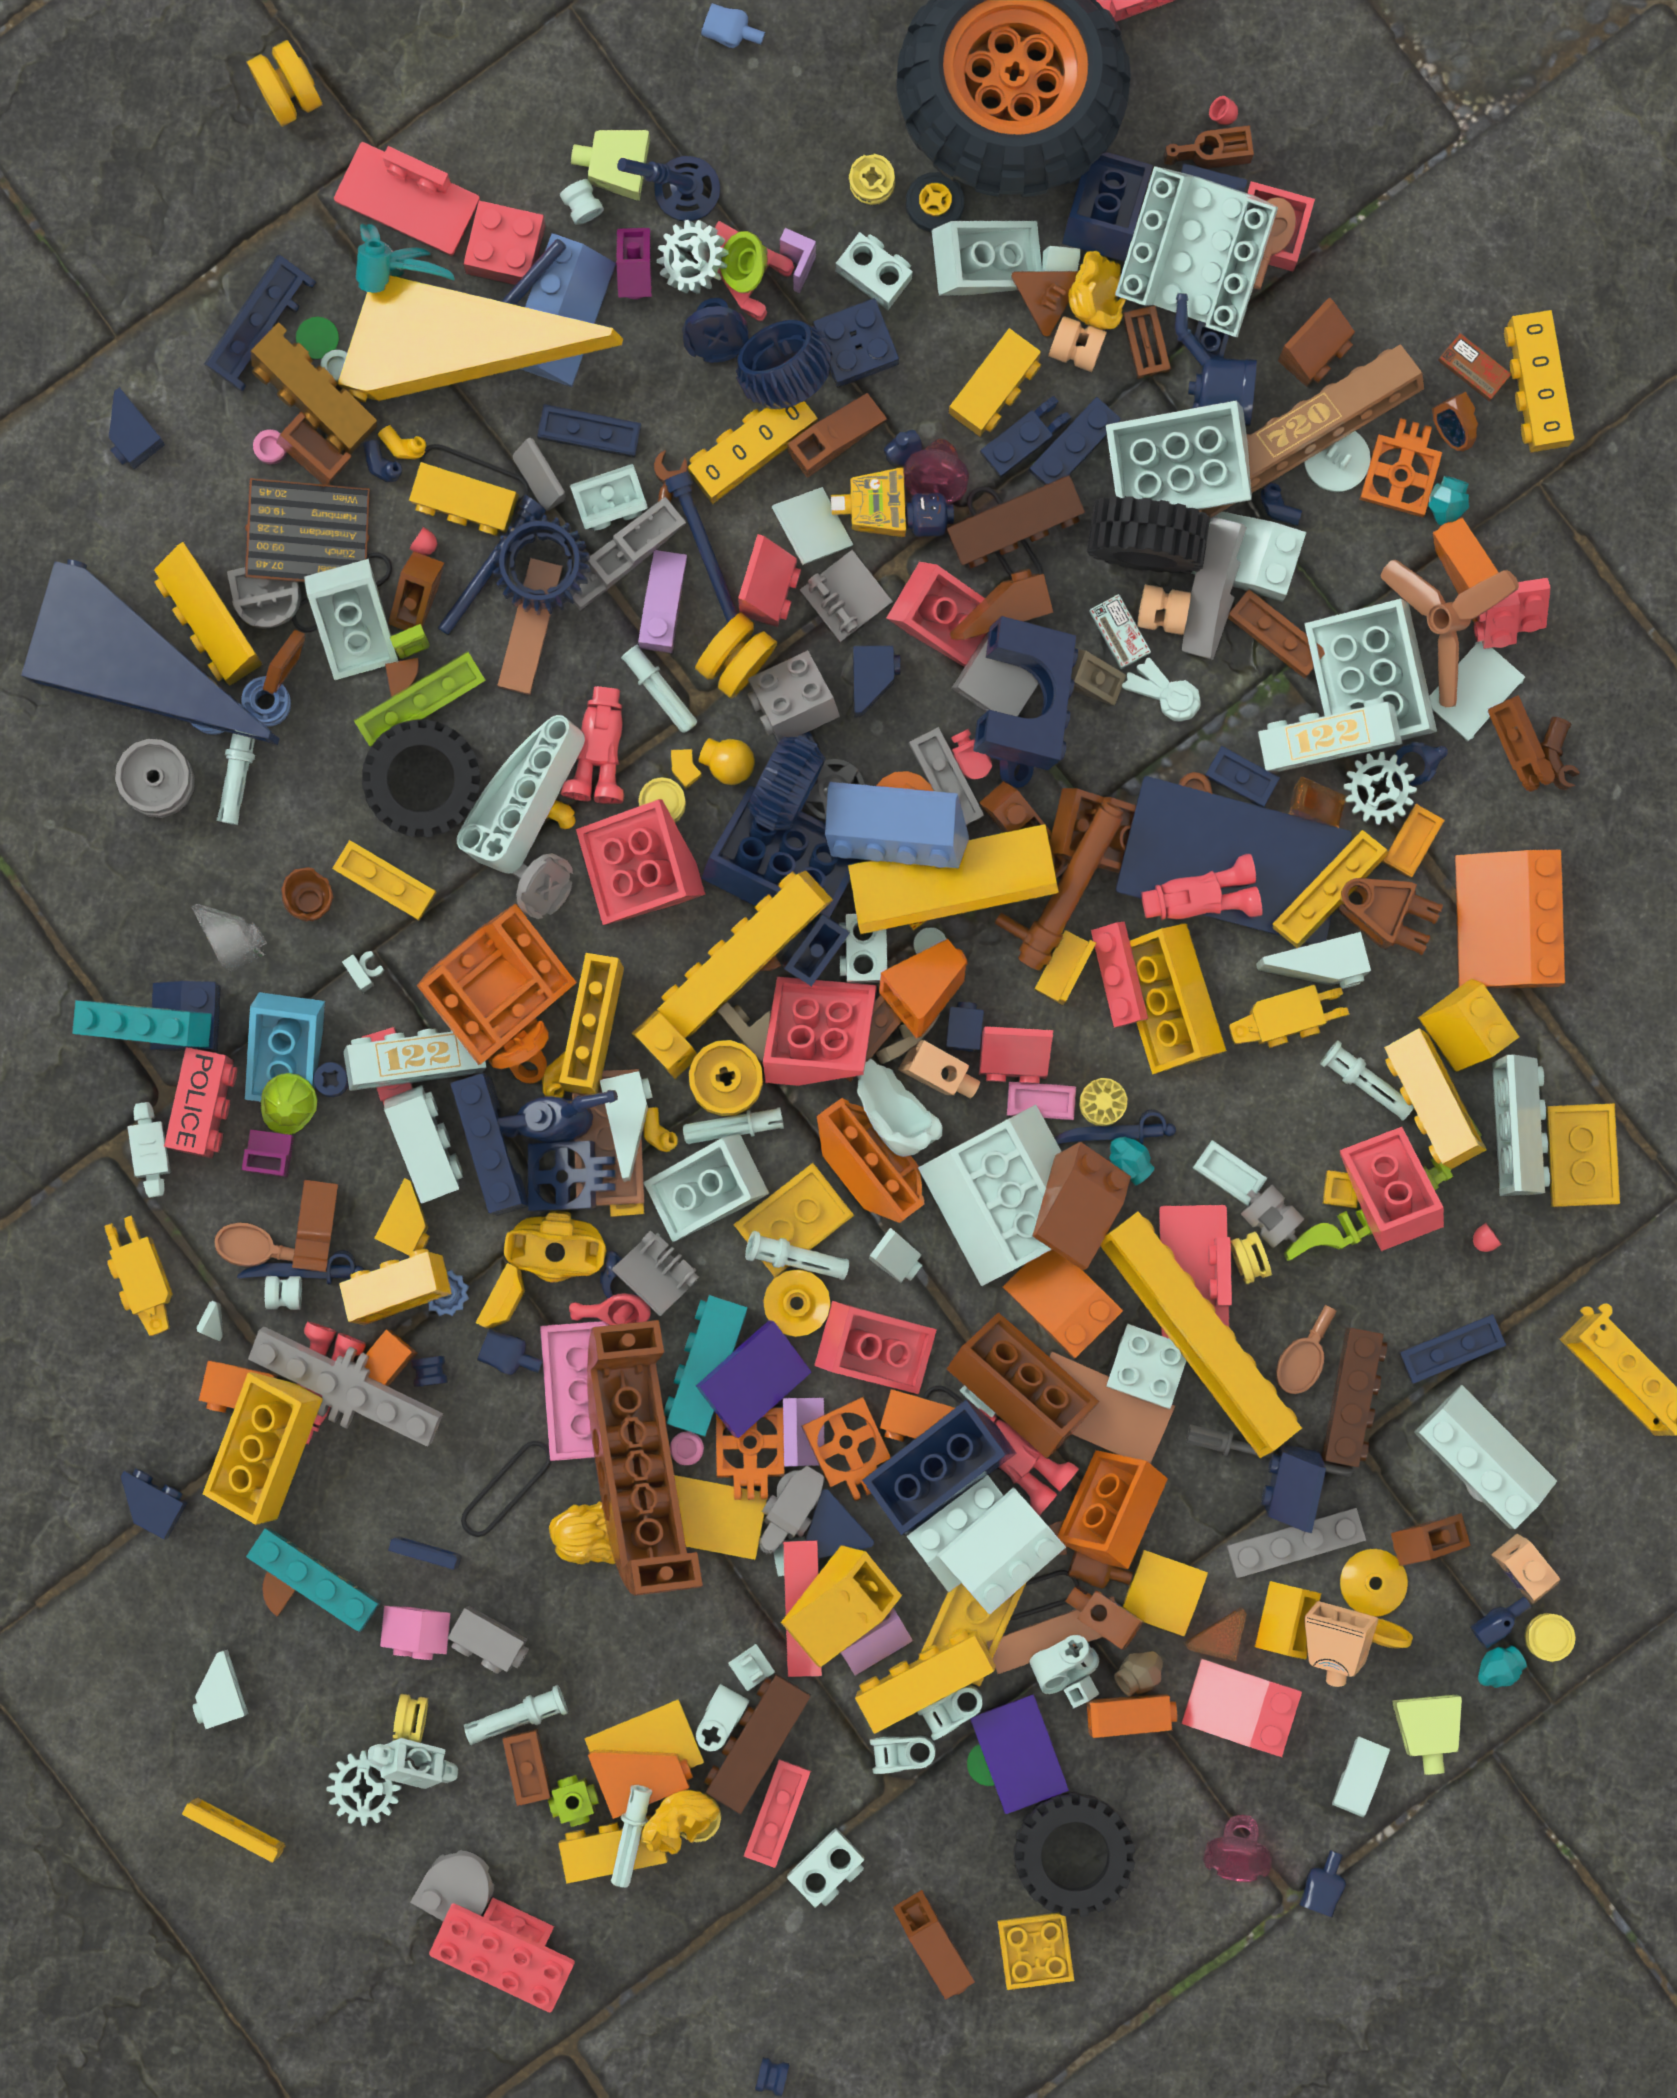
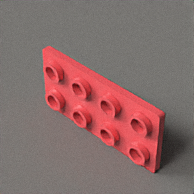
M364 142L360 143L334 196L336 203L450 256L455 253L480 200L477 194L451 183L448 173L390 146L384 152Z
M1225 1205L1161 1206L1159 1208L1160 1241L1172 1250L1176 1262L1183 1271L1190 1274L1197 1290L1203 1298L1208 1299L1212 1303L1216 1315L1224 1325L1229 1327V1306L1232 1305L1231 1242L1230 1237H1227V1207ZM1161 1327L1162 1336L1169 1338Z
M492 1898L483 1917L452 1903L429 1952L431 1957L549 2013L553 2011L575 1964L573 1959L545 1946L554 1926L495 1898Z

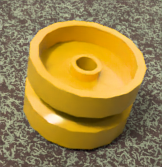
M288 40L272 47V55L278 69L274 70L268 58L262 54L246 61L260 91L281 127L297 119V112L290 98L295 97L301 109L307 113L322 106L320 97L314 87L313 78L301 57L298 58Z
M743 613L737 614L719 631L695 666V670L707 680L713 679L723 672L718 682V689L730 699L737 696L749 683L748 678L759 672L777 646V641L765 631L756 634L749 640L754 631V622Z
M732 1040L715 1041L703 1047L694 1057L689 1070L690 1088L697 1103L707 1112L721 1117L736 1116L749 1110L758 1100L763 1087L762 1067L756 1055L745 1045ZM724 1073H728L733 1077L732 1083L728 1086L720 1082V1077Z

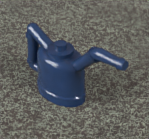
M1177 293L1175 319L1177 340L1185 345L1202 366L1201 374H1196V381H1189L1188 394L1194 395V404L1191 409L1237 400L1243 407L1245 426H1250L1257 360L1211 357L1191 333L1192 330L1188 329V295L1186 293Z
M608 1090L604 1093L576 1096L573 1100L554 1096L539 1097L523 1105L516 1115L498 1117L501 1132L507 1137L523 1134L525 1137L538 1139L546 1143L572 1142L587 1133L591 1127L593 1114L590 1108L608 1102L613 1103L618 1100V1095L615 1090Z

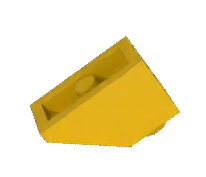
M404 1178L374 1239L409 1255L413 1251L425 1249L430 1236L425 1234L428 1225L414 1184Z

